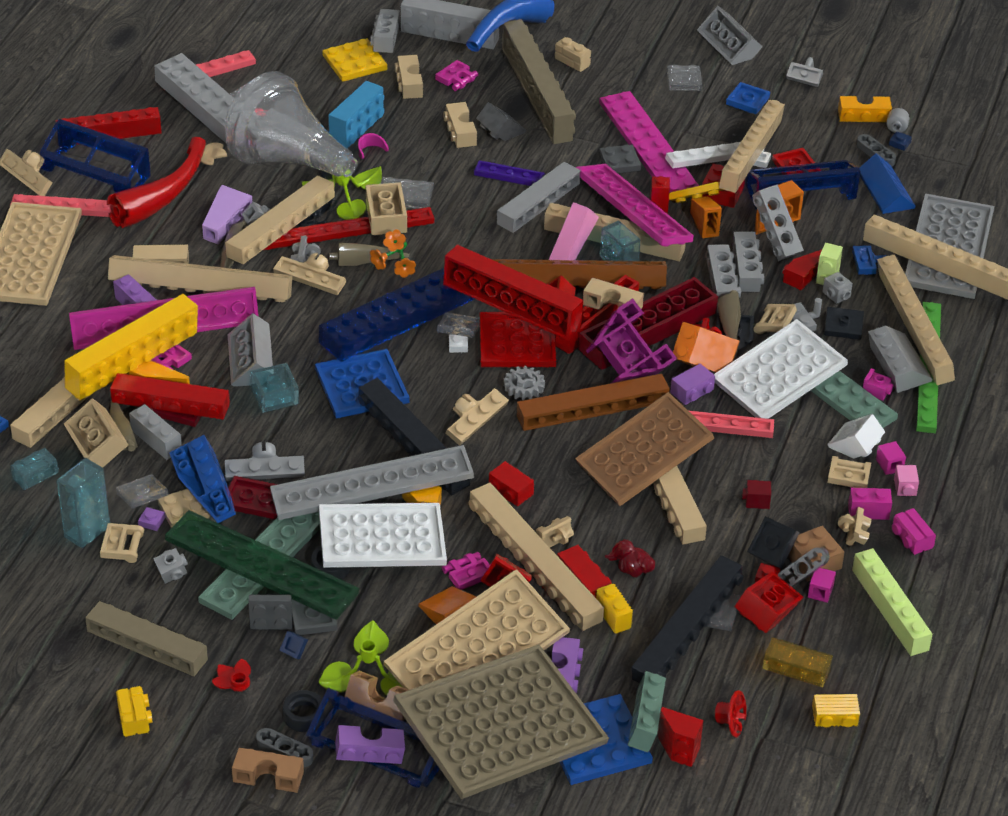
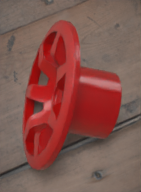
M736 690L733 693L730 702H718L715 708L716 722L729 724L731 735L738 738L742 731V723L739 721V718L746 720L747 715L745 696L740 690Z

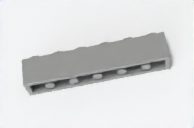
M566 162L555 167L551 172L533 183L532 186L522 191L521 194L511 199L503 207H500L497 210V224L514 233L548 208L550 203L556 202L579 185L580 170Z

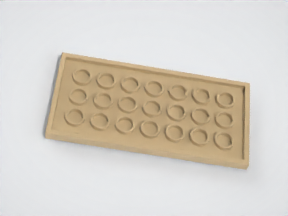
M19 202L11 203L0 230V301L47 306L82 215L81 208Z
M516 569L384 660V666L403 688L411 690L536 645H540L545 650L568 634L570 628Z

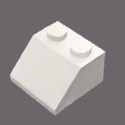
M870 414L846 422L828 443V446L851 458L866 457L871 454V449L881 441L880 438L885 431L875 416Z

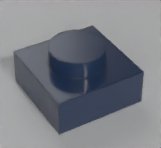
M896 131L889 141V146L905 151L911 143L912 137Z
M287 631L280 651L296 659H301L308 639L292 631Z

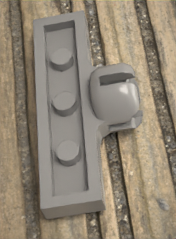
M262 442L256 443L252 448V458L225 460L226 481H232L234 476L253 480L305 477L304 456L278 457L275 445L270 442H266V451H262Z

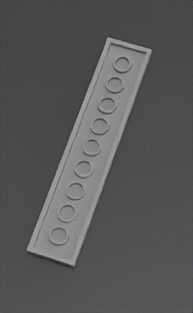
M461 445L270 486L278 520L319 512V504L361 503L474 478V472L465 447Z

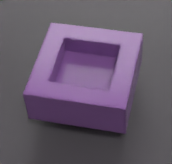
M146 507L138 520V525L157 531L165 519V512Z

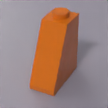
M708 196L692 198L690 213L701 237L719 236L721 206Z

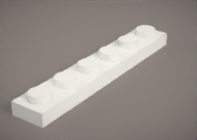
M741 142L666 153L665 159L672 168L726 161L731 158Z

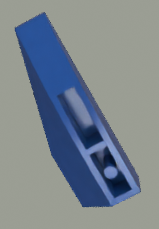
M205 435L169 452L180 481L217 523L236 514L214 449Z

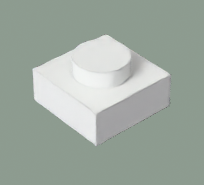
M762 151L754 166L767 168L771 159V153Z
M468 334L449 335V353L468 352Z

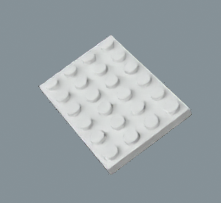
M796 319L714 374L715 383L754 417L769 419L847 366L848 360Z
M440 503L319 504L323 568L444 566L447 564Z

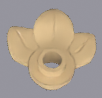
M221 143L206 145L201 162L206 165H213L214 159L227 157V153L223 149L224 145Z

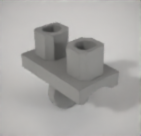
M306 235L301 236V241L294 243L292 246L294 255H291V259L304 263L313 253H318L319 256L321 249L315 243L308 244Z

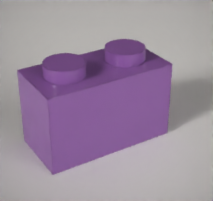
M698 364L672 378L670 393L686 405L714 390L715 375L702 364Z

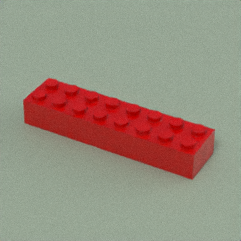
M456 245L445 255L443 285L568 341L581 329L584 300L460 245Z

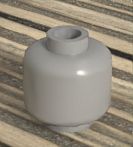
M901 108L891 110L887 118V128L893 133H896V131L904 132L908 128L910 119L908 112Z

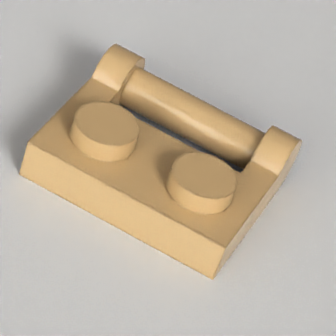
M766 305L765 313L759 323H756L754 326V332L759 335L764 332L777 333L790 324L797 311L796 305Z
M832 456L827 483L853 488H867L871 462L860 463Z
M108 523L100 550V557L122 559L129 563L136 562L138 557L137 549L140 538L144 534V528L139 525ZM127 535H132L129 550H123Z

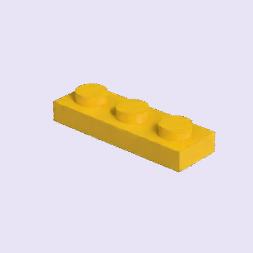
M714 182L670 192L669 200L682 203L686 201V198H700L703 194H709V196L717 195L719 191L724 189L719 188L720 182Z

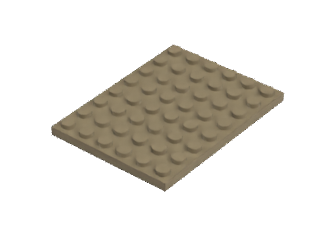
M540 645L395 695L393 699L400 712L461 799L605 745L609 740L607 734Z

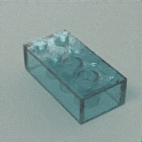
M88 458L83 459L57 479L64 537L81 548L92 542L100 533L106 531L107 525L110 523L104 468Z

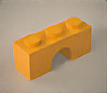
M840 96L838 113L840 122H887L888 114L892 110L890 97L873 96L871 104L858 102L857 96Z

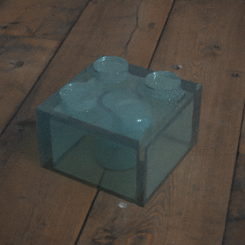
M620 221L602 228L600 256L603 260L639 261L641 240Z
M287 363L250 371L251 389L262 413L299 404V387Z

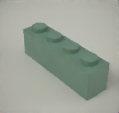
M645 671L637 689L628 746L649 752L658 731L666 681L665 677Z

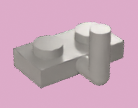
M808 57L805 65L791 62L786 78L818 87L823 70L814 68L813 58Z
M815 299L812 312H807L801 302L796 303L797 311L791 323L797 319L811 331H816L817 324L813 319L820 316L822 299Z

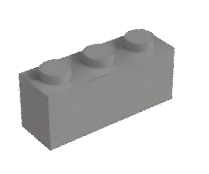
M145 404L129 413L132 431L166 460L171 458L169 452L182 446L181 434Z

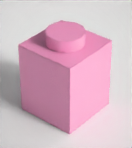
M896 465L894 482L897 496H917L919 478L916 465Z

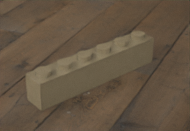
M99 601L85 617L87 632L195 677L208 660L207 646L203 643L170 631L163 626H158L147 619L139 618L130 612L115 608L111 604Z

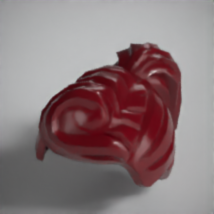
M626 539L617 542L612 551L605 555V558H608L609 561L620 559L618 563L620 571L630 574L635 578L642 573H650L655 568V560L646 551L634 547L633 543Z

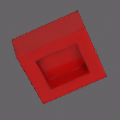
M761 563L755 577V582L772 571L778 575L780 568Z

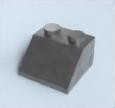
M489 102L476 118L481 122L480 126L486 131L490 130L489 134L497 140L501 138L506 141L526 132V129L510 115Z

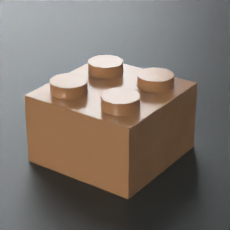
M822 525L799 534L788 555L789 560L793 563L813 548L823 547L827 549L830 557L829 561L821 568L837 571L842 569L844 551ZM817 553L818 556L811 560L812 563L821 560L822 553ZM801 562L799 564V571L805 574L808 566L806 563ZM814 573L805 578L807 582L811 581Z

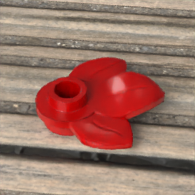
M240 659L235 667L219 664L217 668L218 677L214 678L212 683L220 689L231 688L234 691H244L250 686V678L248 676L251 673V667L244 659Z

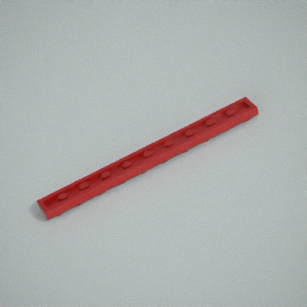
M430 207L406 211L407 228L434 223V215ZM369 217L292 228L264 250L293 246L294 243L301 241V236L305 235L307 236V243L369 234L371 233Z

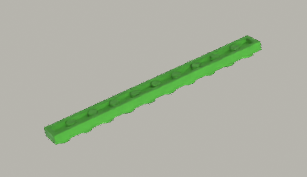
M923 302L922 307L940 338L941 304ZM920 354V359H921V361L923 362V364L925 365L926 369L928 370V368H927V366H926V364H925V362H924V360H923V358H922V356H921V354ZM934 379L932 382L918 386L916 431L936 433L938 385H936Z

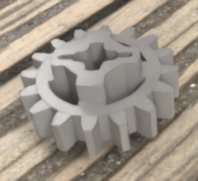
M524 366L523 369L517 367L516 371L510 369V373H506L504 378L505 391H508L509 396L515 395V399L522 397V400H525V397L532 399V396L539 397V393H543V388H545L544 375H540L539 370L534 372L533 367L527 369V366Z

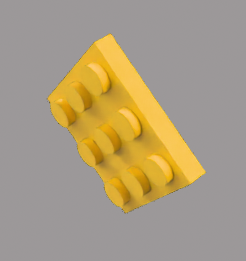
M360 39L359 41L322 50L323 57L342 82L387 70V63L378 52H373V46L368 39Z

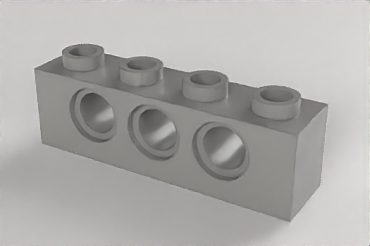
M380 9L379 15H376V22L374 23L371 36L373 52L393 53L400 25V10Z
M778 185L759 190L753 194V203L759 211L760 220L764 224L767 238L772 244L773 253L778 261L804 251Z
M734 232L732 246L734 262L736 264V275H738L739 279L738 287H741V292H760L761 284H764V274H761L763 264L759 262L761 261L759 239H756L755 232Z
M729 244L708 245L706 261L712 291L719 299L726 294H730V291L735 290L740 298L741 287H738L739 279L738 275H735L736 264L733 263L734 254L730 252Z

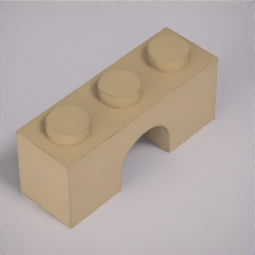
M398 56V63H395V73H397L399 92H402L403 99L422 98L423 82L421 74H419L418 56Z
M466 102L446 104V111L443 112L444 121H447L448 131H451L452 142H455L457 148L476 146L477 131L474 123L469 122V109Z
M591 278L584 289L583 305L600 310L604 304L614 303L619 308L633 298L642 309L644 293Z

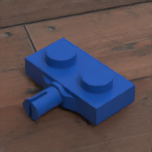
M853 246L852 249L858 275L876 274L877 259L886 256L875 255L872 252L871 246Z

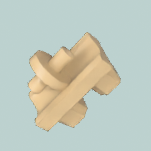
M861 507L857 508L856 515L846 514L838 520V526L844 532H848L846 544L852 546L854 542L864 545L869 539V532L866 531L870 527L871 518L863 515L864 509Z
M568 516L562 519L557 518L552 521L551 525L537 528L536 533L549 548L558 543L564 545L568 543V538L574 535L571 527V518Z

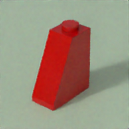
M652 176L650 200L668 214L670 177Z

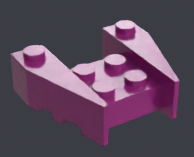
M633 298L620 306L609 317L586 350L589 353L596 347L600 348L619 374L611 383L657 375L677 360V357L667 344L652 352L634 328L632 323L642 316L644 312Z

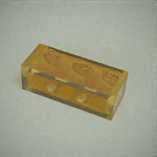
M772 637L764 656L763 669L824 687L831 670L833 656Z

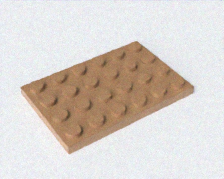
M668 392L575 459L585 472L621 506L712 441L714 436L710 430Z

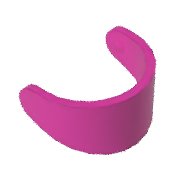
M368 133L359 139L358 154L361 159H364L362 149L368 146H378L386 152L389 151L386 141L377 134Z

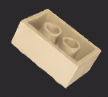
M401 182L366 185V205L371 234L382 235L389 231L393 232L395 229L400 230L401 233H407V212Z
M93 398L64 423L85 460L99 471L129 445L106 408Z

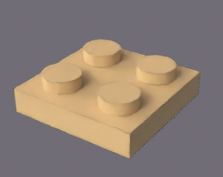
M188 489L157 498L158 505L165 512V518L172 530L210 518V514Z

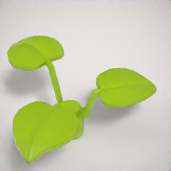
M335 166L333 169L334 175H332L333 180L329 179V181L334 182V187L335 182L344 187L348 201L338 206V216L347 220L362 217L366 212V205L361 199L350 200L347 184L351 180L357 188L361 186L363 190H366V185L381 184V166L362 172L354 178L351 176L350 171H348L347 166ZM302 181V185L304 186L309 181Z
M374 620L365 625L354 639V649L360 654L357 656L354 668L351 670L349 664L340 661L330 664L319 679V684L332 692H346L350 675L357 671L361 661L368 664L374 661L377 662L382 676L385 677L380 683L381 690L385 695H388L389 689L397 685L402 687L390 671L388 674L385 672L381 664L380 656L378 655L387 650L389 639Z

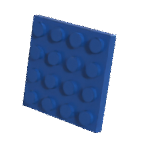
M388 349L315 364L316 373L336 418L369 412L358 401L359 387L377 377L403 404L410 403L409 395Z
M621 694L584 703L609 737L608 743L560 761L570 785L651 764L653 757L650 751L645 752L628 746L632 716Z

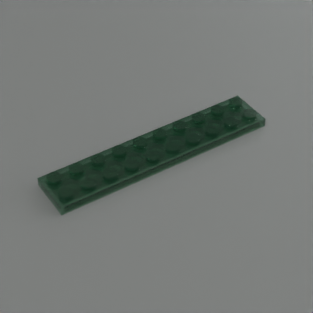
M190 510L165 534L166 541L279 594L291 595L292 600L335 620L340 617L359 595L358 587Z

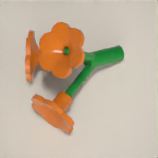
M395 229L393 232H387L383 244L390 251L381 254L378 249L371 250V262L375 265L376 269H385V261L388 256L398 252L401 260L395 263V274L404 278L414 274L416 263L408 258H404L403 250L407 247L405 235L401 234L398 229Z

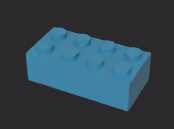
M365 81L329 114L330 143L347 149L383 116L384 95L382 86Z

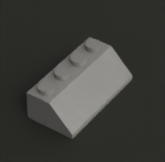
M719 6L713 10L697 29L732 65L753 59L763 47L729 13Z
M252 313L228 334L232 386L261 385L274 374L269 323Z
M888 326L868 331L870 348L887 377L892 378L891 383L894 384L893 387L897 393L933 381L905 333Z

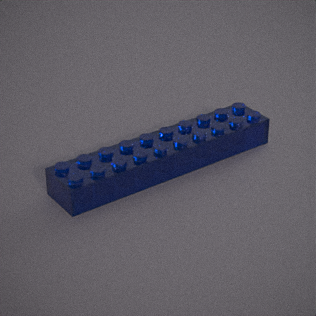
M444 268L319 325V343L338 360L343 362L475 298L443 285Z

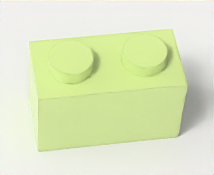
M825 243L819 257L817 284L824 285V278L839 272L843 247Z

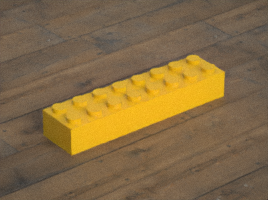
M181 294L66 359L65 388L77 399L82 400L113 382L117 373L127 374L130 370H135L143 362H149L152 358L192 337L197 333L198 305L184 294Z

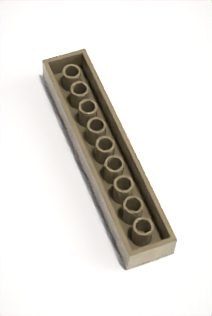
M522 19L504 23L502 50L552 143L558 144L573 141V134H575L574 120H576L575 111L571 109L569 100H566L564 91H561L559 82L555 80L554 73L550 71L548 62H545L543 53H540L538 44L534 42L533 35L528 31V26L524 24Z

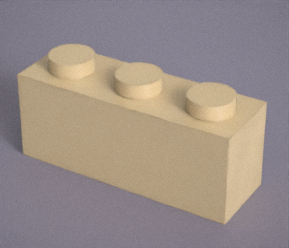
M188 245L133 246V257L189 264Z

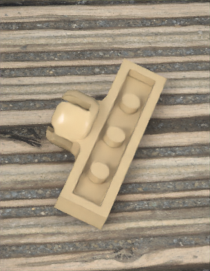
M6 149L0 159V166L35 193L45 196L53 182L39 172L44 163V158L31 150H27L23 157L20 158L11 150Z
M318 253L311 254L304 263L282 256L273 268L276 274L293 275L292 280L335 295L340 293L346 283L344 277L326 271L329 267L328 260L322 254L316 260L315 258L318 256Z
M495 388L480 401H476L469 394H464L456 401L453 407V411L460 416V419L450 426L445 434L460 446L504 408L509 400Z

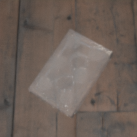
M382 177L381 184L401 182L405 207H429L434 182Z

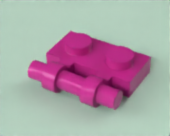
M456 60L438 72L436 80L447 86L453 83L452 89L457 91L458 89H463L467 83L473 82L478 76V72H470V66Z
M175 345L164 353L152 358L151 361L173 369L170 367L171 365L179 368L190 361L192 356L190 352L180 345Z
M479 552L468 553L459 560L453 559L449 561L447 565L442 566V571L444 574L449 573V579L455 587L463 590L480 583L490 564L485 558L481 559Z

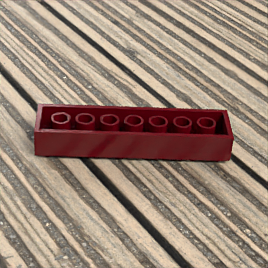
M693 277L644 301L641 309L644 314L633 322L632 325L649 347L679 332L683 322L693 325L703 320V318L717 312L718 296L697 278ZM607 320L579 333V350L601 370L611 366L609 360L599 347H596L589 353L586 350Z

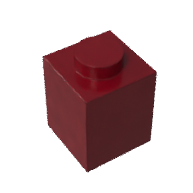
M747 480V486L742 490V500H746V508L770 509L771 481Z

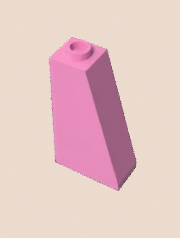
M573 202L549 260H576L599 216L591 209Z

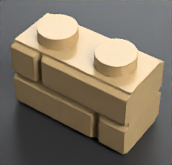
M566 37L556 43L555 59L580 72L590 66L591 50L585 48L584 45L572 41L571 38Z

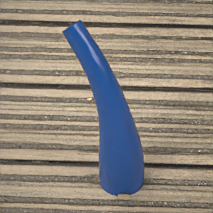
M504 0L481 20L466 42V46L471 51L478 52L488 37L499 26L508 21L522 19L523 22L545 23L554 13V1Z

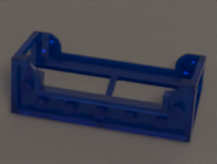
M62 119L55 123L39 153L44 158V163L40 169L51 172L55 166L111 184L115 193L131 188V179L136 171L142 179L134 187L143 185L151 176L148 148ZM57 130L59 148L55 152L48 151L46 149ZM77 143L92 148L84 163L62 156L60 153L62 151H69ZM96 149L131 161L132 170L129 176L124 177L89 165Z
M848 160L753 169L747 174L745 184L752 201L754 192L751 184L757 183L756 192H758L759 190L791 180L803 191L839 187L840 193L844 194L845 192L848 200L857 199L861 171L859 167ZM829 168V170L826 171H807L809 169ZM790 171H801V172H803V173H797V174H788V175H778V176L763 177V174H770V173H780V172H790Z
M330 688L327 689L306 734L311 740L310 743L321 749L325 746L336 751L335 741L320 734L337 710L340 709L388 729L404 730L405 736L421 742L408 723L353 702L348 697L337 696L339 692ZM329 700L334 707L318 730L315 731V727ZM431 755L421 776L390 763L365 762L407 779V783L416 788H420V785L427 788L440 769L436 764L430 775L427 776L434 762Z

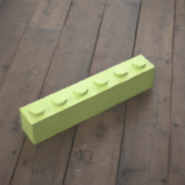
M872 548L855 553L852 571L909 655L913 656L929 651L932 632L875 550Z

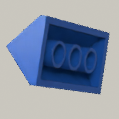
M877 153L858 169L860 177L882 214L915 209V204L891 165Z

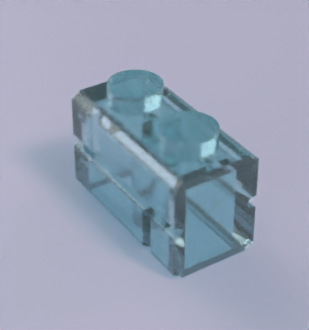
M46 448L35 451L22 460H17L14 464L10 465L13 479L23 490L59 473L56 458Z

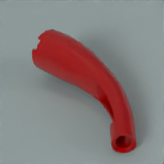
M193 137L187 150L188 158L174 173L167 177L109 195L107 205H110L112 213L108 214L116 227L121 226L125 228L139 223L160 211L176 198L188 185L198 169L205 150L206 141L201 137Z

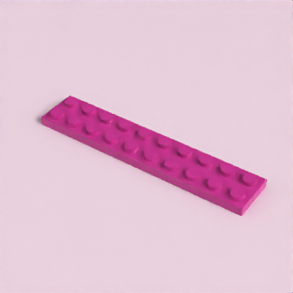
M630 91L599 98V104L629 145L633 144L639 160L651 177H670V192L699 186L686 167L672 168L665 159L666 153L674 152Z
M607 164L576 167L580 170L579 177L632 220L633 223L638 225L641 230L657 241L659 245L667 247L672 244L683 245L693 242V234Z
M255 287L187 296L198 305L197 332L237 327L252 313L258 316ZM174 298L69 313L74 350L85 349Z

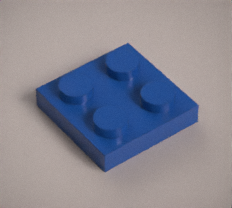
M740 82L726 99V105L757 114L770 98L771 92Z

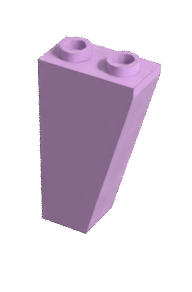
M222 185L203 222V239L219 244L227 236L230 227L244 219L242 213L252 203V196Z

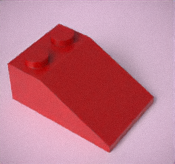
M772 571L748 587L734 607L742 616L752 621L759 630L767 633L804 597Z

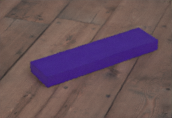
M480 160L474 170L475 176L532 186L533 183L545 175L543 172Z

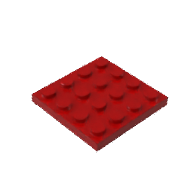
M480 312L481 367H556L555 334L506 312Z

